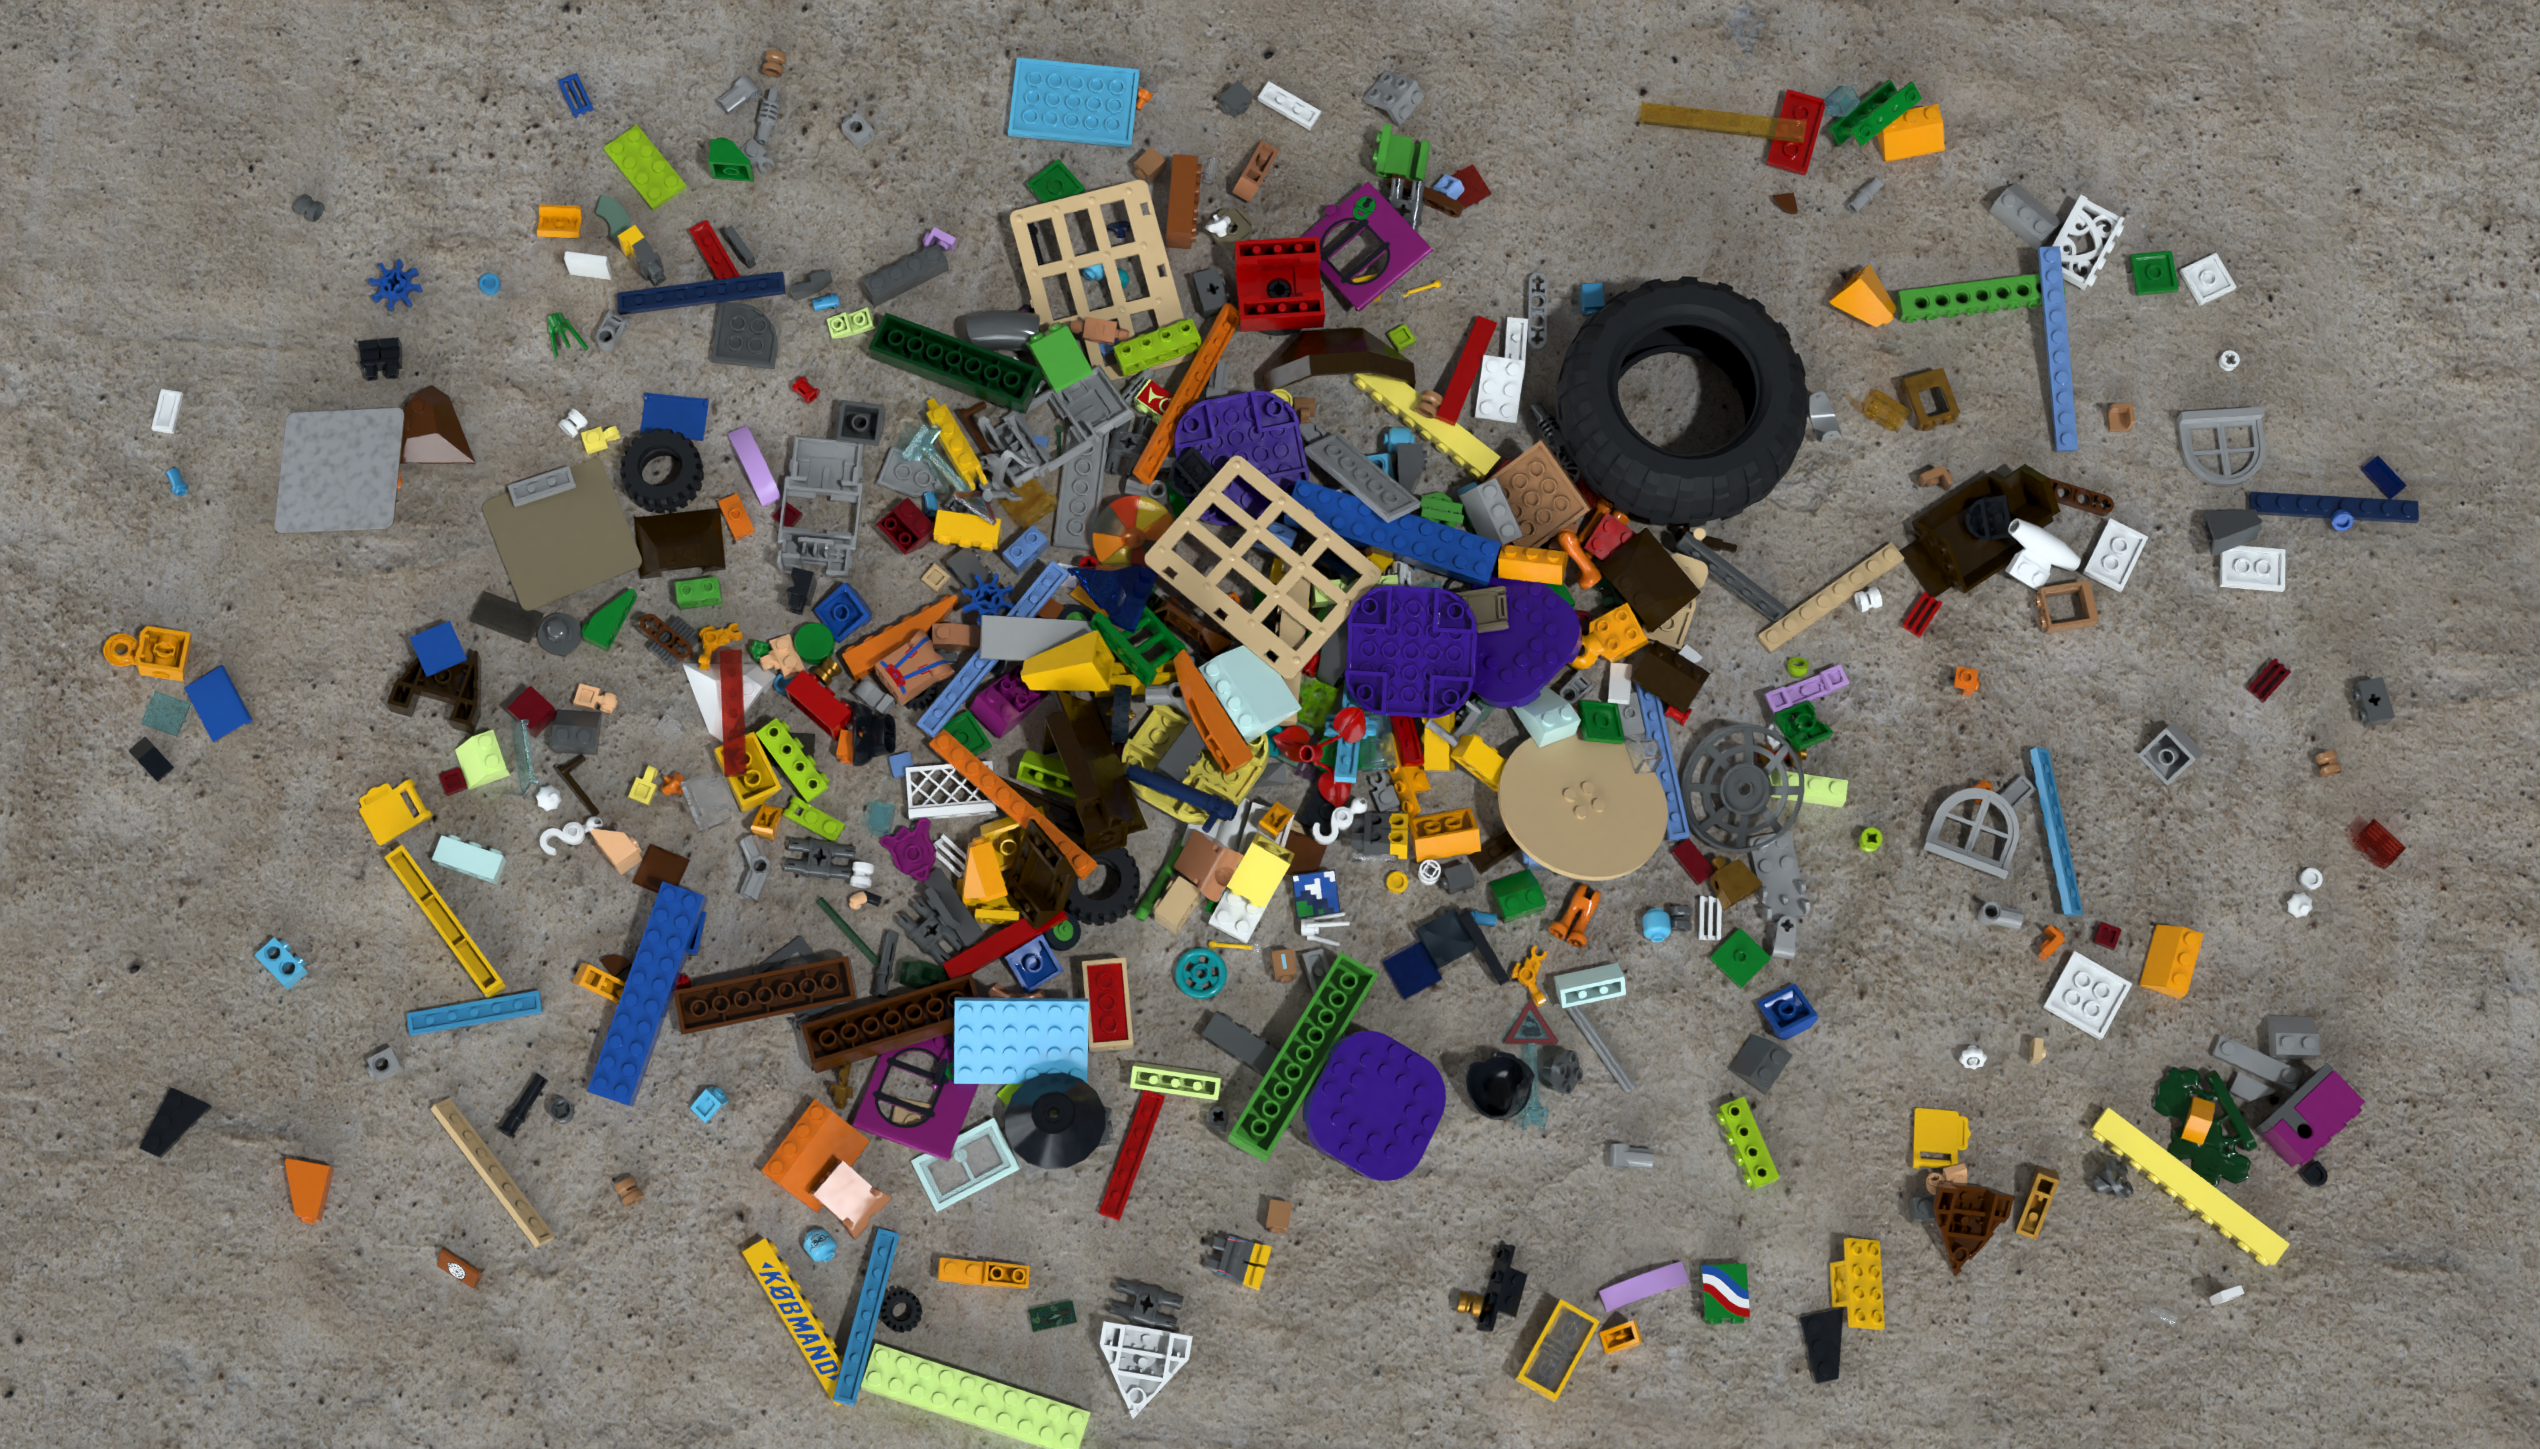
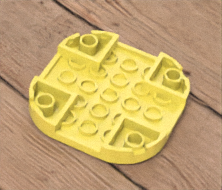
M1174 693L1173 696H1174V697H1181L1182 694H1181V693ZM1153 705V711L1133 739H1128L1122 753V766L1125 775L1130 764H1137L1153 771V768L1191 719L1178 708H1174L1171 705ZM1266 732L1248 744L1240 733L1241 738L1250 747L1254 756L1245 767L1226 776L1210 750L1207 749L1205 751L1202 749L1198 754L1201 756L1200 760L1194 767L1191 765L1186 771L1189 774L1182 783L1211 795L1217 794L1222 796L1224 800H1232L1239 807L1267 766L1269 743ZM1127 777L1132 791L1138 797L1183 822L1204 825L1210 816L1202 809L1130 781L1129 777Z

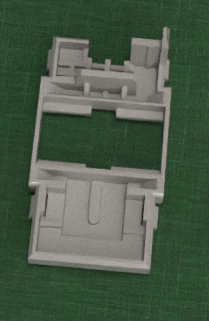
M1100 364L1092 369L1093 374L1057 393L1049 389L1034 398L1027 410L1028 413L1050 400L1062 419L1068 417L1073 424L1070 430L1080 444L1055 460L1051 458L1043 445L1038 447L1033 437L1036 435L1024 419L1023 415L1025 414L1013 411L1003 417V424L993 428L987 416H982L978 419L977 425L992 453L1002 455L1006 450H1014L1036 463L1035 467L1025 468L1015 459L1011 460L1014 466L1011 468L1007 466L1005 472L1016 489L1035 476H1045L1043 470L1046 468L1049 472H1052L1093 446L1092 440L1095 439L1099 443L1102 435L1135 417L1133 410Z
M795 435L793 457L790 460L789 466L790 476H785L778 534V545L782 546L778 550L777 564L780 572L791 573L793 567L803 569V564L821 565L827 567V578L849 579V569H852L853 561L852 552H856L857 549L856 544L858 541L863 498L862 490L864 489V484L860 483V479H862L864 444ZM816 495L831 496V501L858 503L855 533L828 530L826 533L812 532V529L785 527L784 519L787 497L816 499Z

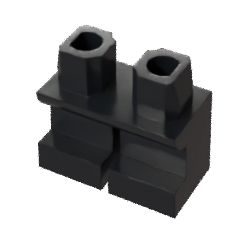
M399 337L379 339V342L377 339L358 341L361 357L360 365L367 381L377 380L378 371L385 370L386 378H398L399 369H402V344Z
M793 567L791 577L794 587L791 586L786 590L789 598L787 605L790 607L789 611L791 613L803 615L805 605L811 606L817 580L814 572Z

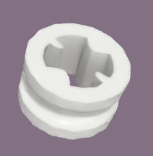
M2228 350L2220 356L2218 363L2221 369L2232 371L2239 364L2240 358L2236 352ZM2229 357L2233 359L2230 364L2226 362Z

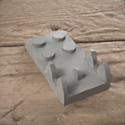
M1787 831L1773 844L1750 852L1754 873L1763 883L1758 892L1765 923L1779 921L1783 916L1797 918L1808 916L1810 913V902L1805 898L1806 884L1804 880H1801L1791 831ZM1776 833L1750 837L1747 840L1748 846L1763 843L1775 836Z

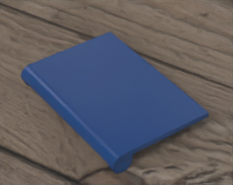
M645 392L640 435L645 431H648V434L653 433V429L660 428L661 432H665L667 428L672 429L674 434L676 432L684 434L685 439L704 440L709 399Z
M224 666L216 668L184 688L213 742L240 726L250 724L253 721Z

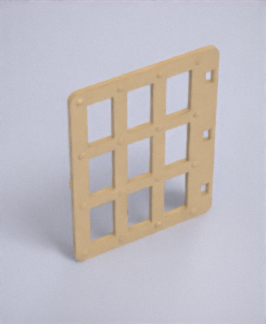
M1135 180L1015 210L1011 213L1010 222L1031 296L1030 304L1031 308H1034L1035 314L1040 316L1039 330L1041 333L1048 331V327L1056 322H1060V324L1065 323L1070 329L1072 321H1081V323L1085 324L1086 317L1109 321L1117 319L1119 327L1129 331V341L1136 338L1130 315L1154 309L1158 328L1168 327L1180 320H1184L1149 188L1145 181ZM1124 200L1135 242L1111 248L1100 206ZM1147 203L1150 215L1143 216L1140 205ZM1087 209L1099 251L1075 257L1064 215ZM1051 218L1062 260L1038 266L1027 224ZM1139 255L1150 297L1126 302L1115 260ZM1102 264L1114 306L1090 312L1079 269ZM1164 264L1167 275L1164 277L1159 276L1157 266ZM1066 273L1077 315L1053 321L1042 279ZM1084 341L1091 368L1093 369L1100 364L1111 381L1139 375L1142 372L1139 371L1123 377L1118 364L1104 366L1098 343ZM1193 352L1150 367V369L1155 371L1189 362L1193 357Z
M1233 456L1145 555V563L1149 568L1278 674L1288 680L1295 678L1347 619L1355 603L1368 591L1372 590L1381 579V570L1315 517V514L1310 509H1305L1241 456ZM1237 475L1272 502L1257 520L1222 493ZM1212 504H1215L1247 530L1231 549L1197 522ZM1282 511L1317 538L1302 557L1267 530ZM1187 532L1222 559L1207 577H1204L1172 550ZM1257 540L1292 567L1277 585H1274L1242 558ZM1327 548L1362 575L1347 594L1312 566ZM1169 567L1177 575L1172 579L1163 571ZM1232 568L1267 596L1252 614L1248 613L1217 587ZM1302 576L1337 604L1322 622L1287 595ZM1277 605L1312 633L1297 651L1262 624ZM1218 609H1221L1228 615L1224 621L1215 614ZM1269 650L1279 657L1275 663L1265 655Z

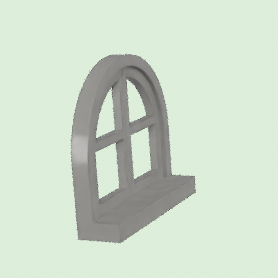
M2264 407L2181 412L2176 418L2182 458L2192 474L2201 481L2217 487L2237 486L2252 478L2261 467L2265 457L2266 446L2262 418L2265 415ZM2251 427L2253 447L2227 449L2225 428ZM2216 429L2219 449L2193 451L2190 430ZM2253 453L2250 464L2241 472L2231 475L2228 454ZM2220 455L2223 475L2215 474L2205 469L2195 456Z
M1983 788L1962 789L1948 796L1939 805L1922 849L2006 879L2009 872L2007 870L2019 839L2018 819L2011 805L1999 794ZM1983 799L1974 822L1948 813L1955 805L1962 801ZM1990 802L2003 813L2007 822L2008 834L1982 825ZM1946 816L1972 826L1964 849L1937 839ZM1980 829L2007 838L1999 861L1972 852Z

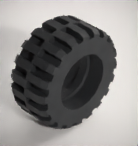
M660 428L653 429L654 432L648 434V431L641 433L643 437L639 439L635 437L631 440L633 445H627L624 450L625 456H621L620 463L622 467L620 468V475L627 494L631 499H634L636 505L640 508L644 506L646 511L649 512L657 509L658 514H665V510L670 509L672 513L676 512V508L679 506L685 508L688 506L687 501L689 499L693 501L697 497L696 491L701 490V481L704 480L703 464L697 448L694 447L693 442L689 438L685 439L684 434L680 432L674 434L672 429L666 428L665 432H661ZM660 456H670L680 461L682 471L672 483L664 486H654L644 481L642 476L643 470L652 459Z
M1081 843L1077 844L1082 849L1083 845ZM1124 847L1090 856L1098 865L1108 866L1118 875V890L1110 898L1092 900L1085 897L1079 890V877L1076 875L1064 909L1068 913H1072L1078 921L1082 919L1087 925L1098 923V926H1104L1105 922L1113 924L1117 922V918H1124L1127 915V911L1129 909L1132 910L1135 901L1139 896L1140 873L1134 857L1130 856L1128 850Z

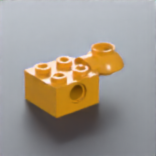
M1628 602L1590 622L1589 634L1582 635L1581 638L1582 647L1586 649L1585 653L1582 656H1577L1571 664L1567 663L1575 669L1583 670L1591 667L1599 655L1607 661L1615 663L1649 645L1650 642Z
M146 626L138 636L139 641L133 636L124 633L111 636L104 644L103 654L112 665L118 667L136 665L139 674L142 676L184 682L192 645L190 632ZM121 649L127 650L123 655L117 654V651Z

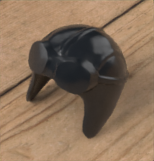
M1493 1052L1488 1059L1473 1062L1468 1066L1466 1074L1468 1096L1477 1111L1484 1117L1492 1120L1509 1119L1519 1114L1527 1105L1531 1096L1532 1082L1535 1074L1523 1059L1517 1058L1516 1055L1506 1052Z

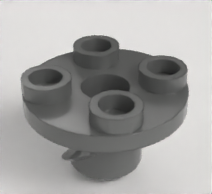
M557 613L547 617L542 622L538 631V638L541 646L548 653L564 657L579 646L583 633L578 621L574 617L564 613Z
M1562 1050L1556 1055L1554 1060L1551 1057L1542 1066L1543 1077L1549 1080V1083H1552L1558 1093L1570 1094L1577 1082L1582 1080L1583 1070L1580 1068L1576 1051Z
M2113 1155L2106 1157V1170L2093 1175L2095 1189L2100 1194L2114 1190L2121 1199L2129 1197L2134 1191L2126 1177L2128 1169L2125 1162H2119L2116 1156Z

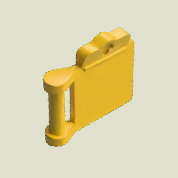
M413 779L404 781L393 790L389 784L371 788L366 795L359 799L362 806L359 812L379 846L386 844L433 817V814L430 810L426 809L414 788L415 783ZM407 791L419 813L415 818L401 796V793Z
M1916 1108L1914 1111L1912 1168L1930 1167L1943 1169L1958 1165V1151L1967 1149L1968 1139L1971 1135L1968 1128V1118L1959 1116L1957 1111ZM1920 1152L1949 1154L1950 1160L1920 1158Z

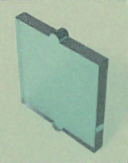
M155 691L150 704L146 706L147 711L141 724L177 737L182 724L186 722L185 718L191 703Z

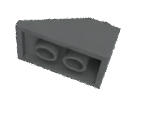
M1423 443L1397 444L1396 482L1412 495L1419 483L1422 470H1426L1427 451H1423Z

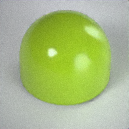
M1792 657L1788 660L1787 671L1792 677L1801 678L1808 672L1809 662L1806 659ZM1798 662L1802 666H1796L1794 663Z

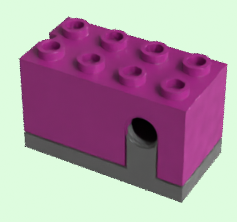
M2326 1063L2312 1073L2254 1129L2260 1135L2262 1134V1137L2291 1167L2297 1164L2302 1166L2317 1154L2315 1151L2327 1145L2332 1140V1136L2339 1133L2347 1126L2346 1123L2349 1120L2355 1118L2362 1111L2360 1106L2365 1101Z

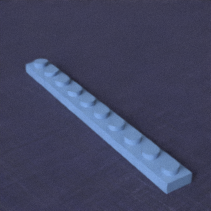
M2060 246L2039 247L2038 260L2055 452H2075L2078 450L2061 251Z
M1052 560L1006 616L1035 618L1070 576L1069 572ZM979 648L916 723L917 726L934 739L999 660L980 659Z

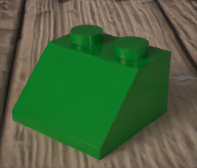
M723 137L711 139L708 163L712 178L754 182L751 161L732 140Z
M1530 869L1489 883L1504 924L1543 911L1546 908L1547 903L1540 884Z

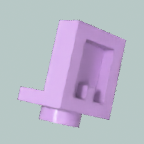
M935 227L931 233L928 232L923 240L924 248L929 245L934 246V244H938L941 250L954 252L957 247L955 237Z

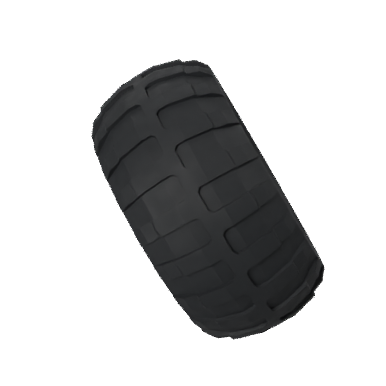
M1682 276L1678 280L1661 281L1660 278L1643 283L1640 285V288L1631 292L1625 290L1608 300L1601 310L1592 314L1584 321L1578 334L1566 351L1557 382L1556 421L1565 442L1564 448L1567 456L1574 467L1578 466L1585 476L1584 481L1595 494L1601 493L1614 503L1615 509L1626 515L1632 513L1649 519L1650 524L1665 526L1666 523L1684 524L1687 527H1698L1705 525L1707 521L1719 518L1723 521L1742 513L1746 507L1763 500L1772 492L1776 484L1790 469L1802 444L1810 407L1809 394L1805 385L1806 373L1799 353L1796 354L1790 343V335L1782 323L1775 322L1766 313L1765 306L1754 298L1747 299L1743 295L1734 292L1733 287L1728 284L1718 282L1715 285L1708 282H1700L1697 280V277ZM1681 352L1699 356L1715 364L1725 372L1738 389L1745 412L1744 429L1727 444L1703 453H1678L1663 449L1641 436L1628 421L1619 400L1618 381L1633 365L1653 355Z

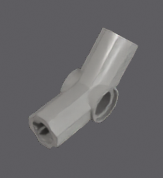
M1174 682L1171 685L1145 686V706L1171 705L1192 719L1183 695L1181 697L1173 696L1174 693L1182 694L1179 682Z
M755 834L739 841L750 865L749 872L739 894L752 901H758L764 884L772 871L758 835ZM763 863L767 865L766 869L762 872L755 870L758 864Z

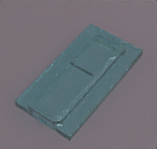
M1365 714L1364 716L1368 717L1369 720L1377 722V728H1375V736H1367L1366 739H1361L1362 772L1397 768L1389 715Z

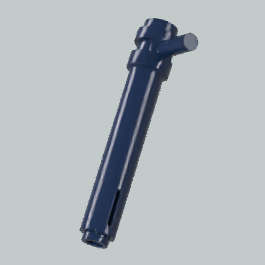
M1130 764L1127 768L1126 777H1129L1130 781L1206 811V814L1210 816L1202 826V830L1205 833L1210 832L1218 819L1232 821L1237 813L1238 805L1234 804L1232 800H1224L1222 796L1217 794L1211 795L1137 764Z

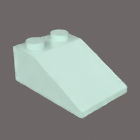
M1546 685L1540 690L1541 695L1530 704L1517 708V706L1512 707L1539 748L1575 735L1581 721L1571 704Z

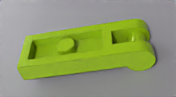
M793 796L790 800V806L784 810L782 815L827 841L832 842L834 840L837 842L846 825L805 803L800 798ZM798 808L803 810L801 816L795 814Z

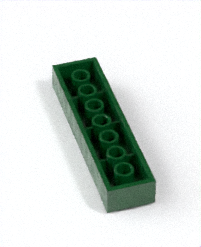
M885 313L868 348L874 360L1023 414L1027 413L1042 380L1039 367L889 313Z

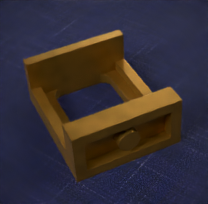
M1943 367L1903 379L1900 387L1902 393H1907L1918 422L1916 426L1917 431L1923 429L1924 431L1934 429L1936 425H1950L1956 421L1960 410ZM1940 387L1949 411L1929 417L1925 413L1919 392Z

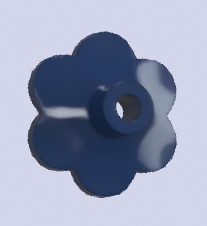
M1128 221L1114 222L1107 226V230L1117 231V237L1124 238L1126 237L1125 230L1129 229L1131 225Z

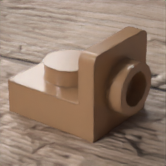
M1944 465L1922 473L1917 479L1920 488L1926 485L1928 488L1932 487L1940 481L1944 491L1950 488L1953 481L1950 471L1946 470Z

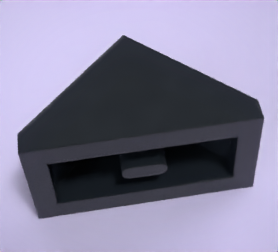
M146 737L129 750L157 782L174 769L170 762Z

